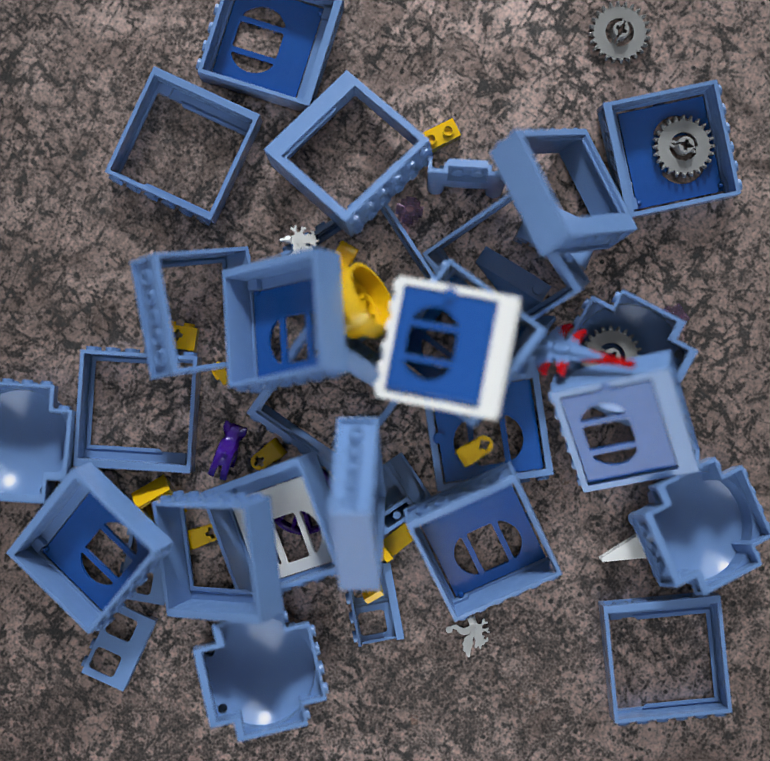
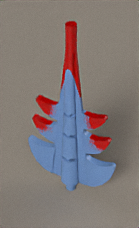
M541 316L534 321L548 331L556 321V317ZM567 323L556 327L544 338L518 375L526 376L527 368L535 358L536 367L544 377L547 376L548 369L554 360H556V368L561 377L565 376L571 361L616 365L631 369L635 368L636 362L580 346L582 340L588 334L586 329L573 333L565 341L567 334L573 328L572 323Z

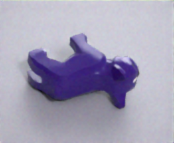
M225 421L223 425L225 437L219 442L208 471V475L214 477L218 465H221L220 480L226 481L229 475L230 467L234 468L240 447L239 441H242L247 434L246 427L230 423L229 421Z

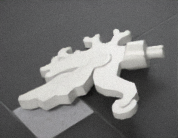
M296 225L294 228L291 227V230L295 233L293 236L280 238V242L293 244V252L311 248V246L306 244L316 247V242H319L314 235V231H310L311 235L308 233L304 235L303 231L306 230V227L303 228L301 226V231L298 233Z
M472 615L467 618L469 623L467 627L463 628L457 624L446 627L447 633H451L452 629H455L460 634L466 635L462 645L467 657H470L471 648L474 644L473 638H475L474 647L477 648L479 646L481 649L482 645L488 641V637L484 639L485 636L482 635V632L490 633L488 631L489 627H482L484 624H488V622L483 618L482 622L478 624L475 616Z

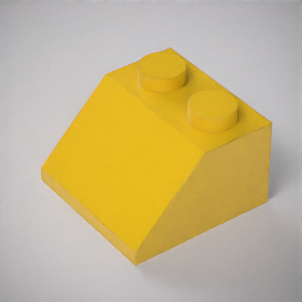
M162 475L131 493L134 504L154 522L152 502L160 500V496L172 495V492L176 490L167 477Z

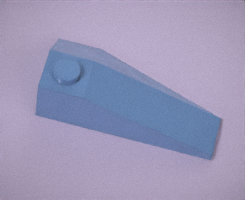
M487 246L475 262L500 294L520 297L522 299L521 312L523 313L540 304L551 288L550 285Z

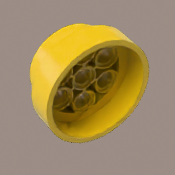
M354 263L341 271L345 335L352 339H359L362 336L378 338L386 333V322L390 320L392 313L389 312L392 298L384 283L375 272L362 263Z

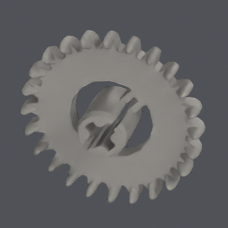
M617 1L615 7L610 2L608 9L605 6L601 7L602 13L596 11L597 18H591L595 25H589V29L593 32H589L588 36L594 38L590 41V44H596L593 50H600L599 57L605 55V61L611 58L612 63H615L616 59H618L619 63L622 64L624 58L629 63L631 61L630 56L637 59V53H644L642 48L648 47V44L644 41H648L651 38L645 34L650 33L651 29L645 28L650 23V21L643 22L646 14L639 16L641 8L633 11L634 4L627 8V1H625L621 7L619 1ZM620 19L622 21L615 23L611 29L610 37L612 41L610 43L606 37V27L610 22ZM625 22V24H624V26H623V28H622V34L619 35V37L617 38V40H616V42H615V44H614V41H615V39H616V37H617V35H618V30L622 27L623 23ZM629 23L633 30L632 40L625 46H617L618 42L624 41L630 31Z
M682 115L679 121L678 117L674 116L673 123L670 119H667V126L661 124L660 128L662 131H656L659 138H653V141L657 143V145L652 146V149L657 150L653 156L659 157L656 161L657 164L663 163L662 170L668 168V175L674 171L675 177H678L679 173H681L682 178H685L687 173L690 177H693V171L700 174V168H707L704 162H712L708 156H713L715 153L709 149L714 148L716 145L709 142L714 137L707 136L711 129L704 131L706 123L699 126L700 119L692 122L693 116H690L686 121L685 115ZM679 133H686L694 138L697 146H694L693 139L688 136L681 137L677 141L672 140V138ZM684 142H685V146L688 147V148L685 149V150H684V146L681 145V144L684 143ZM670 148H674L675 153L679 156H685L689 153H694L695 155L686 161L679 160L672 155Z
M612 325L609 326L608 331H606L605 327H601V333L594 330L595 337L590 334L588 335L590 342L583 341L586 348L598 352L602 351L605 354L614 353V357L621 358V354L617 349L610 348L604 350L601 347L607 343L617 344L622 348L625 359L641 356L637 355V352L642 350V348H635L639 341H631L634 334L627 337L628 330L626 329L620 333V326L615 331H613ZM583 362L582 364H580L581 367H590V366L599 365V364H596V363H585V362Z

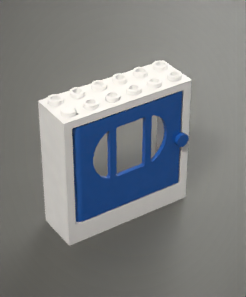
M398 276V280H395L393 285L395 297L389 305V312H392L391 318L387 320L385 332H388L387 339L383 340L381 352H384L383 359L379 360L377 372H380L379 380H376L373 389L376 392L375 397L500 420L523 303L522 299L515 296ZM408 285H412V286H417V287H423V288H428V289H434V290H439V291H445V293H440V292H435V291H429V290H424V289H418V288H413V287H407V286H408ZM457 294L499 301V304L490 301L457 296ZM440 307L449 311L456 318L459 326L454 327L413 319V316L422 309ZM410 326L457 333L458 337L453 361L407 354L405 351ZM411 360L450 368V371L439 379L423 380L414 376L408 370L404 361ZM387 390L398 391V392H403V393H408V394H413V395H418V396H423V397H429V398H434V399H439V400H444V401H449V402H455V403H460V404H465V405H470V406H475V407H478V405H479V408H478V409H475V408H469V407H464V406H459V405H454V404H449V403H444V402H438V401H433V400H428V399H423V398H418V397H413V396H407V395H402V394L387 392Z

